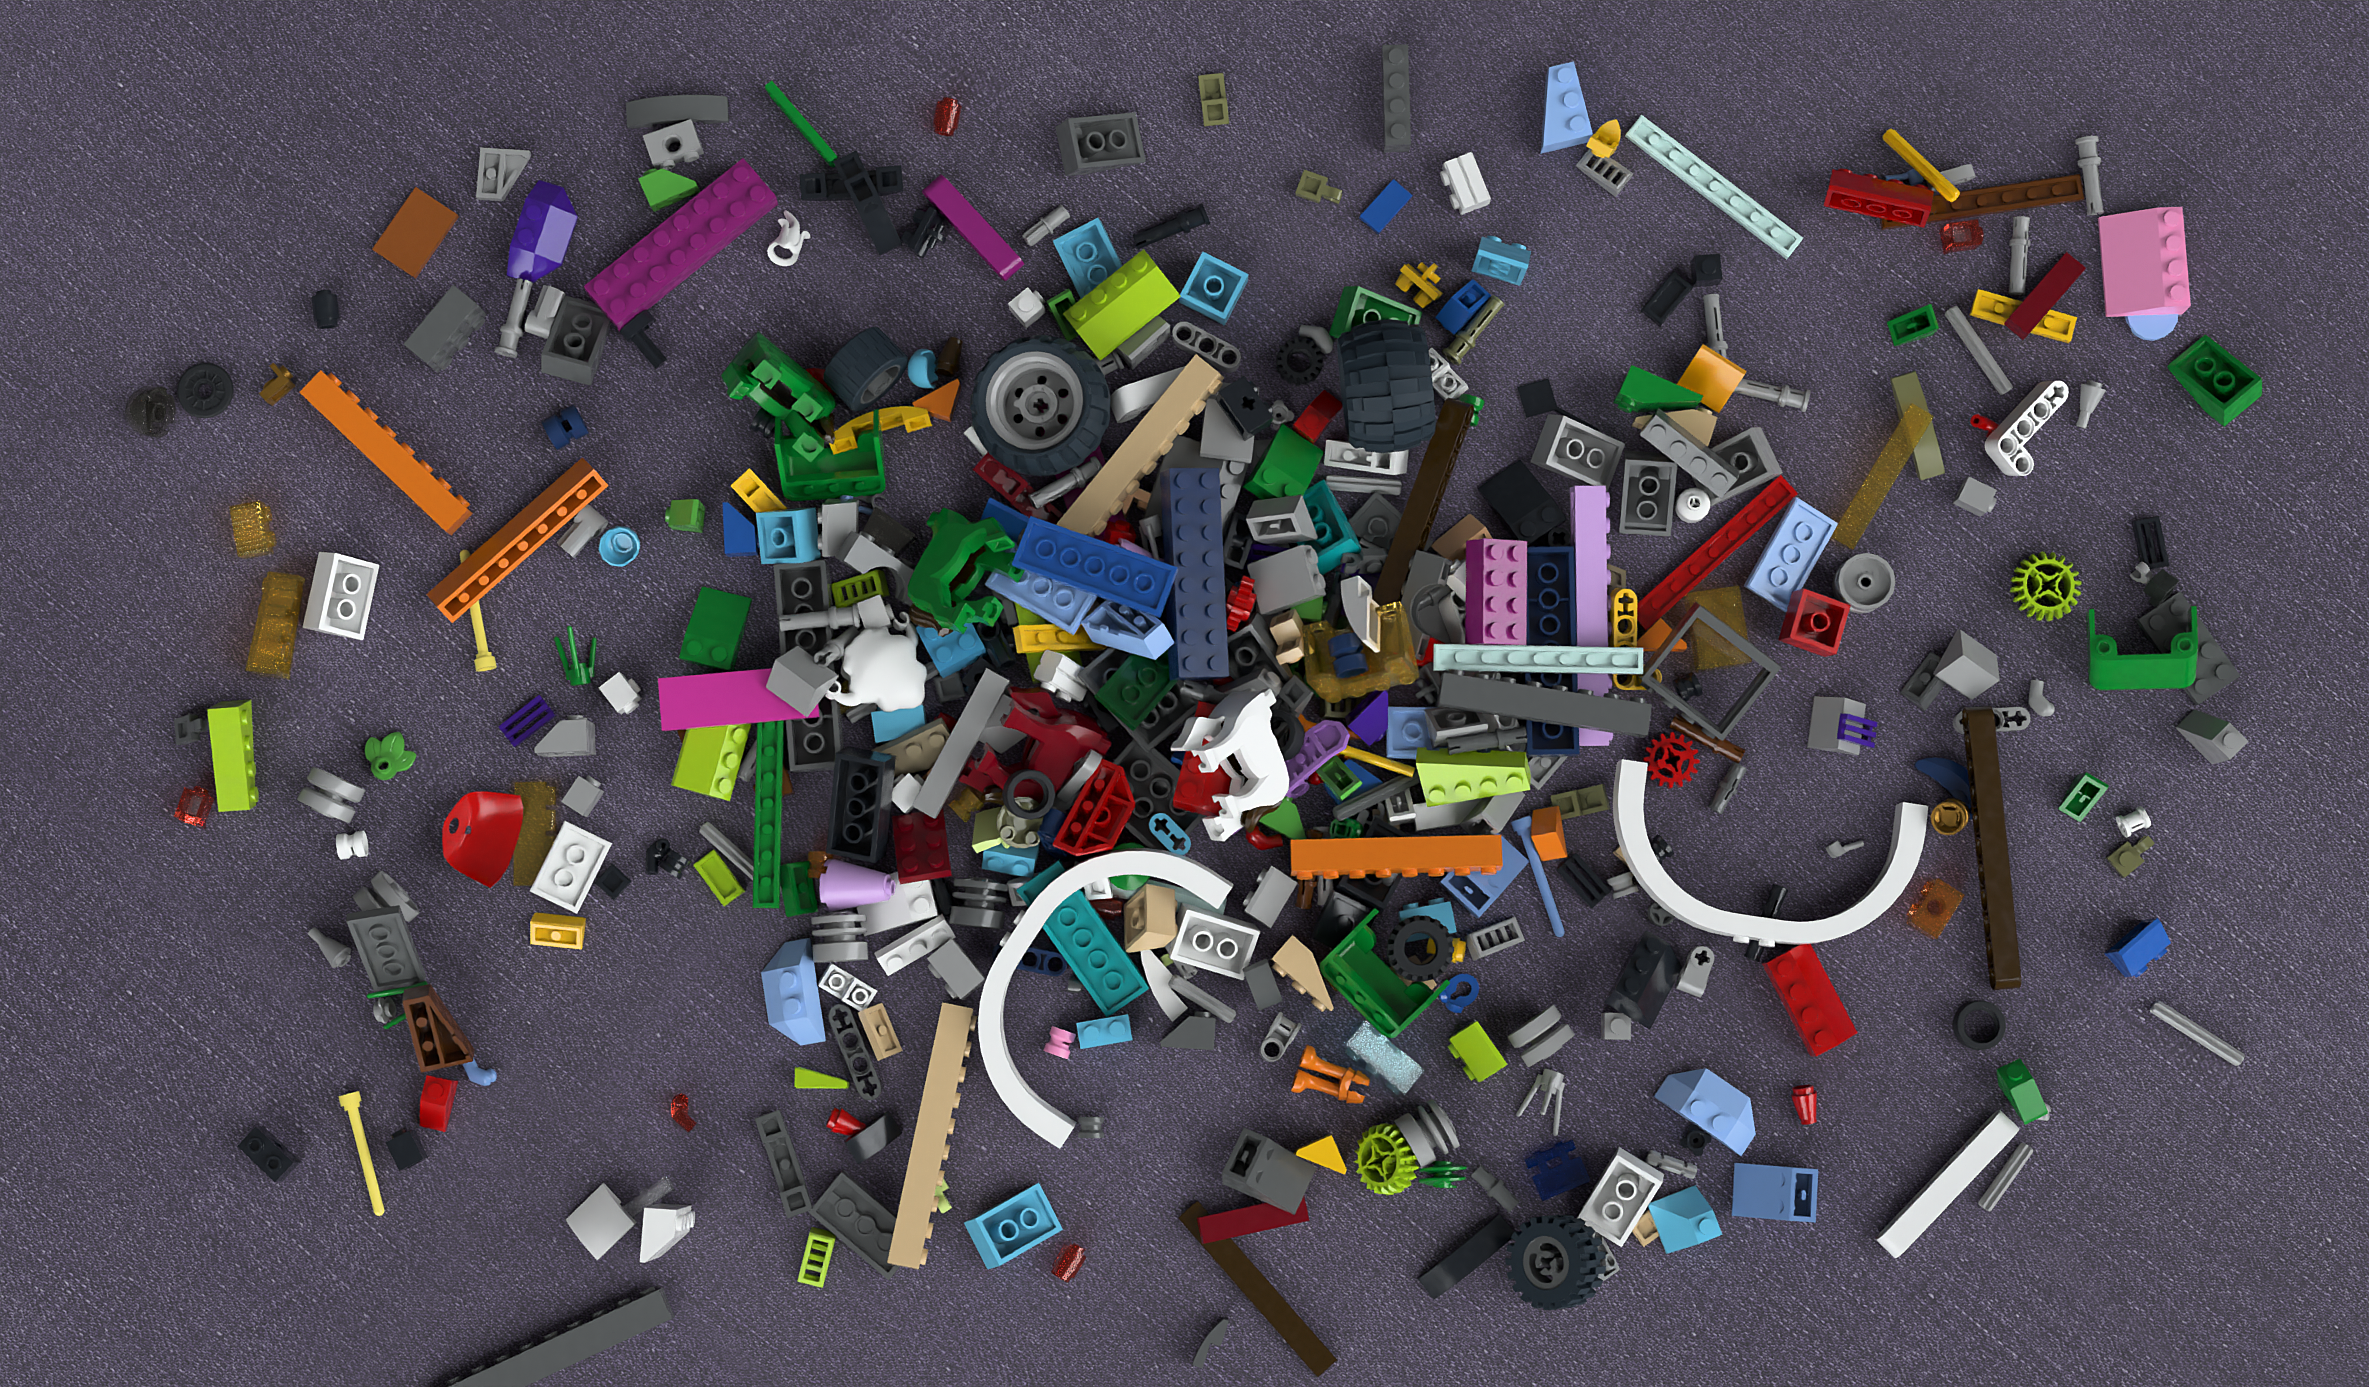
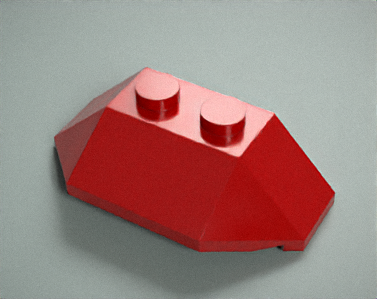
M1105 759L1101 760L1097 769L1086 781L1053 842L1054 847L1075 856L1113 849L1136 806L1123 767Z

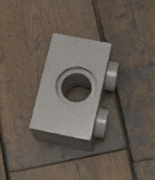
M691 119L643 135L652 164L657 170L661 168L665 170L672 169L676 163L682 161L692 162L699 159V155L704 154L695 125ZM674 142L681 144L677 151H668L670 144Z

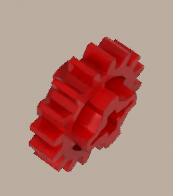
M1243 575L1238 587L1232 585L1226 599L1227 629L1236 632L1239 622L1241 620L1245 622L1248 620L1257 594L1252 593L1255 579Z
M1674 732L1669 734L1668 739H1666L1664 734H1660V742L1652 739L1650 743L1653 748L1646 747L1644 750L1649 754V757L1642 759L1643 762L1649 765L1647 772L1651 771L1652 773L1649 780L1652 781L1657 778L1659 780L1658 786L1661 787L1665 782L1668 789H1672L1674 783L1679 788L1682 787L1683 779L1689 783L1692 780L1689 774H1696L1698 772L1693 765L1700 763V760L1694 759L1693 756L1698 753V749H1690L1693 743L1692 740L1687 743L1683 742V734L1678 739H1675ZM1672 744L1680 746L1684 751L1680 752L1673 749ZM1660 747L1661 756L1659 760L1654 762L1655 753ZM1668 754L1671 758L1675 757L1677 759L1673 766L1665 762L1669 758ZM1688 760L1687 768L1685 772L1682 774V763L1683 761ZM1664 770L1668 772L1671 778L1663 776L1658 771Z

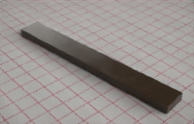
M1197 1200L1178 1219L1311 1371L1319 1377L1337 1361L1336 1357L1231 1238L1202 1244L1197 1218L1210 1214Z

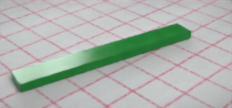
M784 720L757 723L752 908H780Z

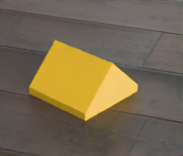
M1331 1134L1295 1149L1294 1154L1296 1156L1345 1174L1347 1171Z

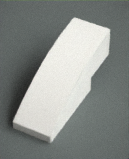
M1359 575L1342 580L1341 595L1349 623L1358 637L1375 653L1379 652L1381 607L1372 599V587Z
M1482 798L1427 807L1426 803L1413 804L1416 814L1414 821L1415 831L1457 826Z
M1151 950L1140 951L1142 964L1151 990L1163 1011L1173 1022L1188 1007L1169 987L1168 983L1173 976Z

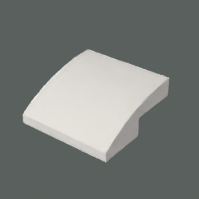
M604 1183L566 1219L573 1232L596 1260L600 1259L637 1223L620 1205L621 1201Z

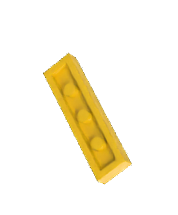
M1978 289L1975 293L1970 316L2004 325V322L2019 307L2022 301ZM2049 310L2030 333L2069 343L2072 339L2077 317Z
M1054 624L1018 625L1013 628L1017 653H1039L1046 650L1054 652L1092 651L1107 648L1105 645L1092 642L1082 624H1080L1074 636Z

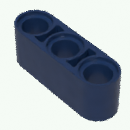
M1051 808L1044 815L1037 834L1049 856L1067 862L1071 854L1053 846V842L1067 815Z
M999 944L992 951L994 961L997 958L998 950L1002 948ZM1029 947L1025 954L1028 952L1035 953L1037 956L1036 964L1032 967H1027L1024 965L1022 957L1016 969L1060 976L1066 972L1068 963L1059 953ZM1058 957L1062 960L1063 967L1060 971L1052 972L1049 969L1048 963L1051 958Z

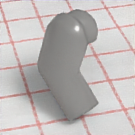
M1301 325L1299 330L1300 337L1313 339L1316 346L1324 354H1328L1333 350V340L1325 328Z

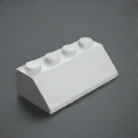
M659 1203L644 1208L640 1262L645 1263L661 1257L689 1232L690 1227H694L695 1212L691 1211V1205Z

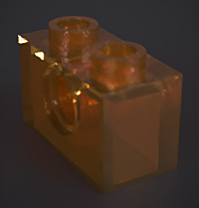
M1936 878L1932 881L1928 880L1920 891V894L1923 896L1918 904L1914 902L1906 913L1909 917L1906 924L1931 940L1938 939L1965 896L1941 879ZM1931 900L1938 904V912L1935 915L1929 913L1927 905Z

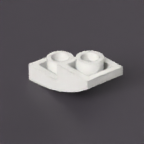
M1431 348L1428 351L1433 389L1444 400L1448 397L1457 399L1469 389L1468 385L1450 368L1449 363Z
M831 962L817 983L819 987L859 1011L867 1009L877 990Z

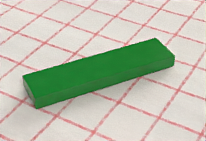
M771 80L765 85L767 94L827 164L834 168L833 162L838 160V156Z

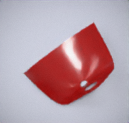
M476 791L464 795L453 807L443 823L442 845L443 856L446 861L460 873L489 888L496 884L507 870L519 838L523 822L521 796L488 791ZM457 818L459 821L458 828L455 833L451 834L449 832L450 822ZM467 826H470L472 829L470 834H465Z

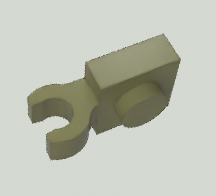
M1304 170L1295 195L1320 204L1322 197L1330 202L1339 204L1342 190L1327 186V177Z
M2148 835L2143 836L2133 846L2128 841H2125L2108 855L2106 859L2120 876L2125 878L2144 862L2140 854L2148 850L2155 843Z

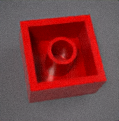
M1807 589L1793 591L1778 640L1823 657L1836 655L1851 605Z

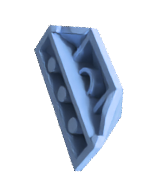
M806 938L785 942L761 972L769 1025L799 1045L824 1042L826 1038L811 940Z
M1707 1068L1667 1075L1653 1096L1740 1156H1742L1756 1135L1750 1098Z

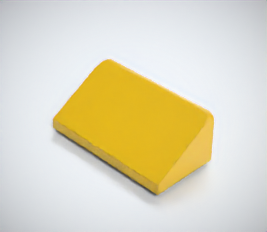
M534 913L530 921V944L582 949L586 919L576 916Z

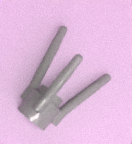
M1156 514L1139 520V530L1143 549L1149 551V540L1154 559L1160 561L1155 537L1162 535L1161 530L1163 528L1162 519L1160 520L1159 515Z
M1544 1069L1543 1075H1537L1534 1085L1522 1102L1516 1115H1522L1539 1086L1542 1085L1540 1090L1546 1092L1540 1112L1541 1115H1545L1551 1095L1556 1094L1553 1135L1557 1136L1562 1092L1565 1083L1562 1082L1564 1075Z

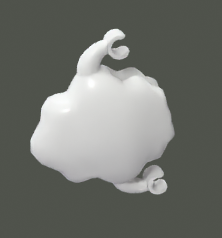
M906 612L900 613V618L905 623L902 624L896 619L893 620V627L899 631L905 630L906 636L890 635L884 628H865L844 649V655L841 657V674L849 681L850 693H842L840 683L835 681L832 687L837 692L833 693L828 690L825 694L828 699H835L846 706H857L860 703H875L884 712L912 709L922 704L925 698L924 683L927 678L926 667L916 659V647L919 641L918 632L910 622L909 615Z

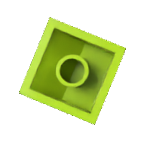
M1478 1021L1471 1022L1448 1038L1450 1045L1447 1046L1455 1059L1459 1057L1466 1065L1462 1069L1471 1081L1475 1079L1480 1083L1508 1065Z

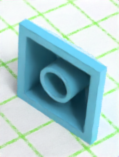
M1696 1185L1653 1201L1648 1205L1666 1254L1722 1235L1713 1209Z

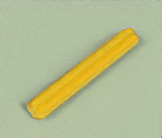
M1891 128L1882 136L1883 140L1946 200L1953 202L1958 198L1960 191L1903 137Z

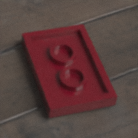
M943 808L936 819L924 812L892 816L900 884L952 876Z

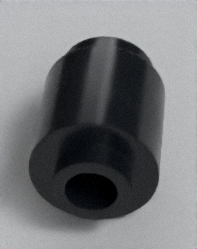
M331 290L317 291L316 295L311 297L313 319L317 323V328L331 329L338 327L340 315L337 295L332 294Z

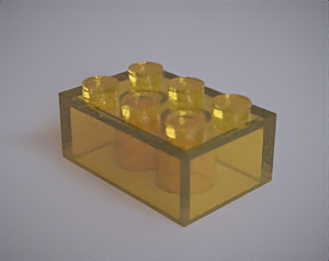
M1739 586L1692 592L1684 596L1686 613L1697 601L1748 640ZM1698 617L1689 627L1696 673L1746 666L1752 662L1751 657Z

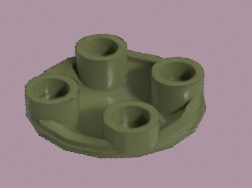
M1029 797L1014 798L1017 805L1022 809L1030 810L1040 805L1038 801ZM1004 804L998 813L996 828L999 836L1006 844L1015 848L1034 847L1040 843L1037 831L1044 815L1041 818L1032 820L1019 818L1009 812Z

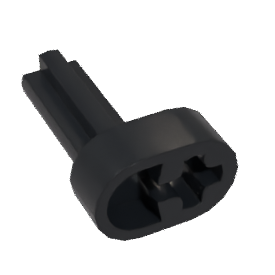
M644 310L620 330V333L628 343L632 341L653 367L657 369L667 361V358L644 332L656 321L648 310Z

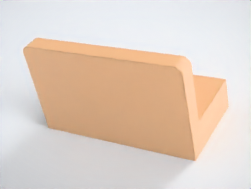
M1468 514L1437 539L1431 547L1441 557L1452 561L1456 559L1461 561L1466 558L1467 540L1493 538L1480 521L1473 515Z

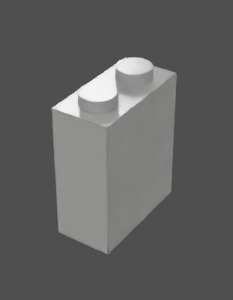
M1300 545L1247 565L1250 578L1255 579L1253 588L1255 594H1257L1256 598L1261 614H1275L1326 595L1324 589L1326 586L1325 580L1319 573L1317 566L1318 556L1315 550L1312 549V546Z

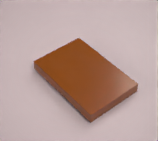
M415 187L372 250L416 279L459 216Z

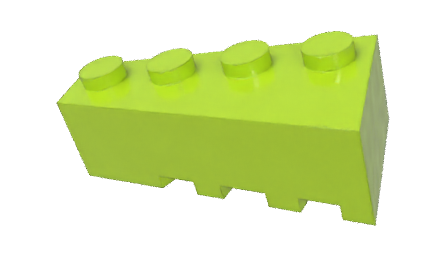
M251 699L222 701L207 709L218 812L250 810L256 806V802L259 800L258 788L255 787L256 765L253 749Z
M1417 747L1416 766L1427 807L1530 790L1531 773L1526 752L1491 750L1490 753H1481L1474 750L1449 755L1447 748H1440L1439 751L1427 750L1426 747Z

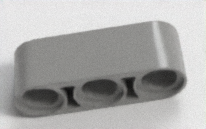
M1179 322L1174 326L1172 331L1173 342L1179 349L1193 356L1197 354L1208 364L1226 373H1232L1239 368L1241 355L1239 350L1233 345L1188 322ZM1181 330H1186L1190 332L1191 337L1186 341L1178 339L1177 333ZM1203 342H1209L1214 348L1211 352L1205 353L1200 350L1199 346ZM1226 354H1232L1235 356L1236 361L1228 365L1222 361V357Z

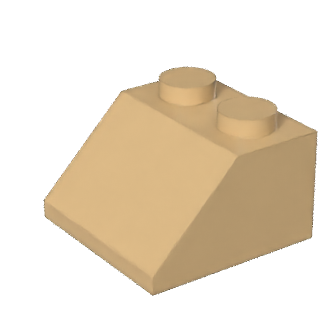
M1145 884L1124 904L1125 952L1131 953L1162 948L1176 937L1178 925L1175 923V912L1177 910L1175 889Z

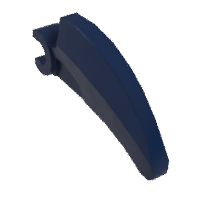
M1935 757L1921 759L1914 763L1916 770L1928 775L1939 783L1953 798L1963 801L1970 813V789L1968 771L1965 767L1954 761Z

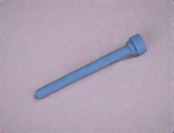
M1531 816L1512 821L1513 831H1517L1518 836L1521 835L1554 934L1557 937H1562L1565 931L1537 849L1531 838Z

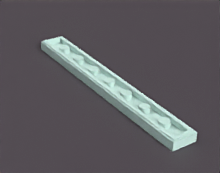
M1643 115L1638 118L1625 135L1626 138L1786 260L1802 241V236Z
M1434 644L1433 671L1454 669L1465 672L1642 675L1643 648Z

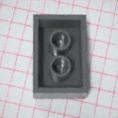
M452 285L403 345L439 373L441 369L445 370L453 360L451 357L455 352L462 350L467 345L470 334L483 326L487 314L477 303Z

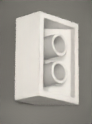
M319 552L303 628L363 640L379 565L337 553Z
M1182 902L1175 923L1178 925V932L1171 941L1169 958L1244 980L1245 975L1242 969L1249 965L1260 934L1259 929L1255 924Z

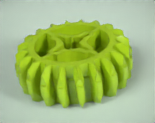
M2040 552L2038 558L2035 554L2029 556V561L2024 559L2020 562L2022 568L2017 567L2014 569V572L2019 577L2011 578V582L2017 584V586L2010 588V592H2018V596L2014 597L2013 601L2018 602L2021 600L2023 604L2018 608L2020 611L2026 608L2029 609L2027 617L2033 616L2036 612L2037 621L2042 620L2044 615L2047 621H2052L2054 616L2060 619L2063 617V612L2066 614L2070 613L2072 610L2069 605H2077L2078 601L2074 597L2080 596L2081 591L2075 589V587L2080 586L2081 581H2074L2073 577L2079 575V572L2074 571L2071 573L2069 569L2073 566L2072 562L2066 565L2063 564L2065 556H2060L2056 561V554L2054 552H2051L2048 558L2045 552ZM2036 567H2049L2056 572L2048 576L2042 571L2038 572ZM2028 576L2031 577L2030 581L2034 586L2030 595L2027 589ZM2053 579V581L2049 584L2050 587L2047 588L2048 590L2038 594V592L2042 590L2041 586L2044 585L2042 583L2049 582ZM2061 579L2064 582L2065 588L2063 598L2060 596L2062 593L2058 589V583ZM2044 597L2050 602L2053 601L2056 606H2042L2035 601Z
M1383 1123L1369 1128V1131L1362 1133L1363 1139L1357 1141L1360 1148L1354 1150L1358 1154V1159L1353 1161L1359 1165L1356 1173L1362 1174L1360 1182L1367 1183V1189L1374 1190V1193L1385 1195L1401 1193L1404 1191V1188L1411 1186L1410 1180L1417 1178L1414 1170L1420 1167L1415 1164L1417 1158L1398 1126Z

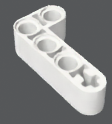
M1186 366L1117 389L1110 396V406L1117 423L1131 420L1142 411L1152 408Z
M2040 382L1986 439L1985 450L2005 475L2025 476L2033 470V459L2023 445L2067 399L2069 392L2064 382ZM2001 441H2002V443H2003L2002 450H2001V448H2000V443H2001Z

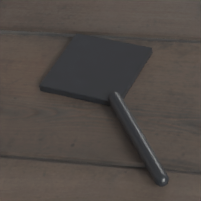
M1549 379L1517 387L1526 418L1556 411L1561 415L1599 431L1597 427L1557 407Z

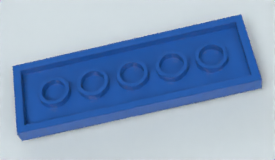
M1032 516L1029 518L1012 562V566L1158 618L1161 617L1178 572V567Z

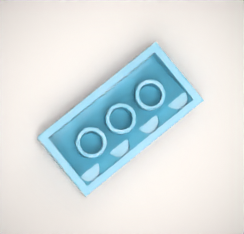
M1099 218L1053 240L1081 299L1123 266Z

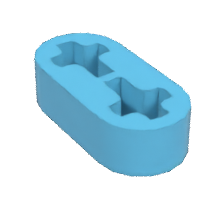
M1158 813L1152 816L1149 822L1152 834L1170 852L1180 855L1188 853L1191 847L1188 835L1168 815ZM1156 819L1160 821L1166 819L1168 821L1166 827L1171 831L1168 835L1163 830L1155 831L1156 824L1154 821ZM1172 834L1177 839L1185 838L1184 846L1186 848L1183 851L1181 849L1175 851L1172 848L1174 842L1169 838Z

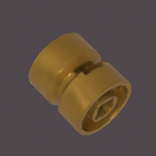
M1946 799L1933 809L1931 823L1940 834L1954 835L1961 831L1969 822V809L1959 799Z

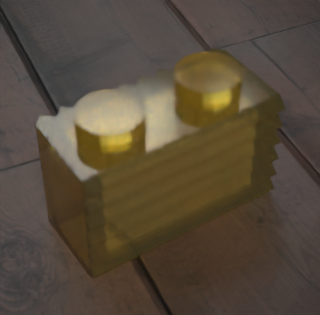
M262 501L230 506L238 557L248 559L274 554L273 547L277 545L275 533L270 531L269 522L272 521L270 507L266 506Z

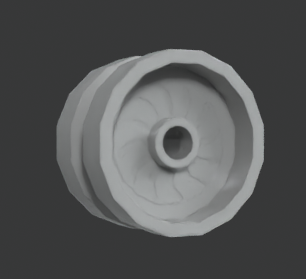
M1870 553L1855 555L1840 565L1835 572L1832 582L1834 597L1837 601L1851 605L1849 612L1857 614L1872 612L1886 603L1893 594L1896 582L1894 571L1888 562L1878 555ZM1862 579L1865 581L1864 585H1866L1867 587L1862 586Z
M312 766L307 779L310 783L320 787V790L302 787L297 800L327 817H335L350 823L355 810L352 806L342 802L344 798L355 803L360 802L365 789Z
M384 871L378 872L371 879L374 891L371 888L362 886L353 894L355 902L362 911L400 905L405 921L408 922L420 913L406 891Z
M1554 1004L1529 1019L1507 1036L1514 1048H1520L1528 1042L1531 1043L1530 1046L1522 1051L1520 1056L1527 1067L1548 1058L1575 1035L1568 1024H1561L1551 1030L1550 1027L1558 1022L1561 1017Z

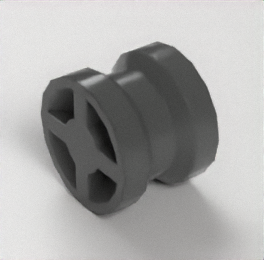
M1657 902L1652 903L1647 910V917L1655 926H1666L1675 918Z
M1078 1117V1122L1081 1124L1078 1138H1104V1132L1101 1130L1104 1117Z

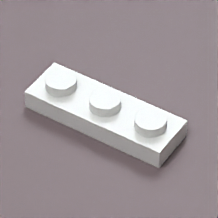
M943 914L874 954L889 976L956 936Z

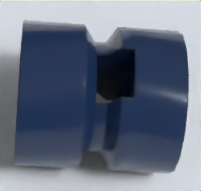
M574 404L561 410L560 416L553 414L541 421L547 435L557 450L569 445L570 439L578 440L589 434V430ZM567 420L572 427V430L568 432L563 425V422Z
M1356 633L1342 634L1328 640L1330 655L1336 658L1332 663L1336 678H1351L1369 670L1365 654L1360 653L1364 649L1362 640Z

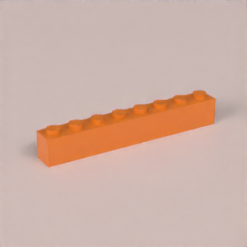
M320 370L299 393L442 529L452 536L473 514L467 508L470 503L460 494L455 497L449 491L452 486L441 476L436 479L431 474L434 469L423 459L418 462L412 456L415 451L405 442L400 445L394 439L397 434L386 424L381 427L376 422L379 417L367 407L363 410L357 404L360 399L352 391L344 392L339 387L342 382L333 373L330 372L326 375Z
M582 457L426 595L453 623L607 488L608 484Z
M1501 835L1291 840L1290 842L1291 876H1297L1299 880L1312 879L1313 875H1323L1324 879H1337L1339 875H1349L1350 878H1364L1365 874H1376L1378 878L1391 877V873H1402L1403 877H1416L1418 873H1428V876L1437 877L1443 876L1444 872H1455L1456 876H1467L1472 871H1481V875H1495L1497 871H1501L1503 866Z

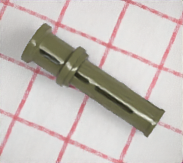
M1491 295L1490 299L1475 315L1463 331H1458L1455 334L1456 338L1449 347L1441 351L1444 357L1451 363L1459 366L1462 363V357L1469 349L1475 347L1476 338L1499 310L1504 307V303L1498 297Z

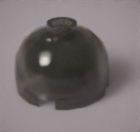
M143 386L129 396L125 406L126 420L129 426L138 434L146 437L161 438L169 432L166 428L169 422L173 424L175 420L176 407L173 396L167 394L165 387Z

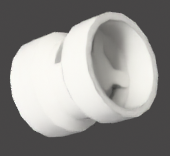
M356 831L353 835L346 833L337 834L336 848L341 860L349 859L352 855H357L358 857L368 855V840L365 831Z

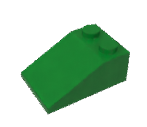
M1344 286L1329 335L1339 338L1342 332H1350L1352 327L1368 321L1392 319L1407 321L1409 325H1419L1422 312L1362 287Z
M2206 334L2168 365L2169 371L2201 408L2224 427L2262 396V378Z
M1631 365L1624 376L1613 403L1618 404V408L1627 413H1632V411L1636 413L1656 412L1658 408L1662 411H1681L1695 409L1703 396Z
M1281 424L1243 487L1262 500L1295 495L1303 496L1324 452L1284 424Z
M702 586L685 633L679 658L684 662L725 672H734L753 599Z

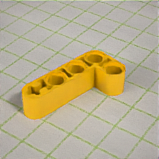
M1615 588L1610 593L1611 610L1609 611L1608 621L1611 622L1612 632L1611 636L1608 637V647H1620L1624 644L1626 647H1637V596L1630 589ZM1623 596L1628 597V600L1623 602V604L1618 602L1619 598ZM1618 610L1622 612L1623 610L1628 611V615L1618 613ZM1626 619L1628 628L1624 632H1619L1617 627L1619 621ZM1656 669L1653 672V677L1661 682L1662 675ZM1612 674V685L1622 690H1646L1640 685L1642 680L1638 675L1627 674V680L1623 684H1619L1617 682L1618 674Z

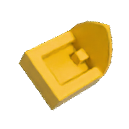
M1614 119L1606 122L1590 137L1586 147L1592 149L1591 152L1601 158H1609L1615 152L1621 137L1618 120Z

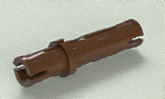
M1676 713L1669 728L1711 749L1712 753L1716 755L1719 753L1738 764L1746 749L1726 739L1722 741L1716 736L1712 739L1701 731L1702 726L1696 723L1691 724L1678 713Z
M1308 829L1306 839H1322L1324 832ZM1313 875V878L1308 880L1297 879L1299 887L1295 903L1296 907L1303 909L1312 908L1314 887L1318 883L1316 875Z

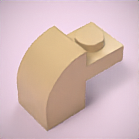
M1295 608L1272 618L1269 629L1278 644L1276 658L1280 665L1286 662L1289 664L1295 663L1302 657L1311 654V645L1307 631Z

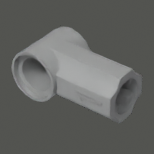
M543 285L535 309L527 317L525 332L548 339L565 296L563 291Z
M586 505L576 515L574 524L559 539L557 544L575 558L592 538H596L603 532L608 525V520L593 507Z

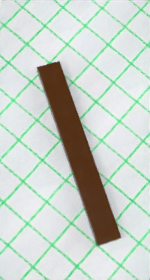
M2080 174L1960 191V195L1953 202L1946 200L1941 194L1933 195L1932 207L1926 224L2083 201L2084 194ZM1879 218L1881 230L1914 226Z

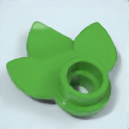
M400 732L387 735L382 742L373 737H370L366 742L365 757L372 763L371 771L377 779H391L397 772L409 769L415 761L416 754L414 752L404 751V738ZM383 763L389 764L385 770L379 769Z

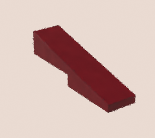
M2066 252L2004 322V325L2024 340L2083 273L2086 267Z
M989 452L973 468L976 474L1021 514L1055 525L1063 517V514L1049 502L1036 510L1028 498V495L1034 493L1035 490L1015 471L998 462Z
M1304 1196L1295 1215L1268 1203H1261L1197 1218L1202 1244L1310 1221Z

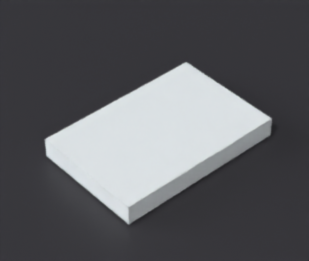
M564 821L530 892L577 914L612 843Z

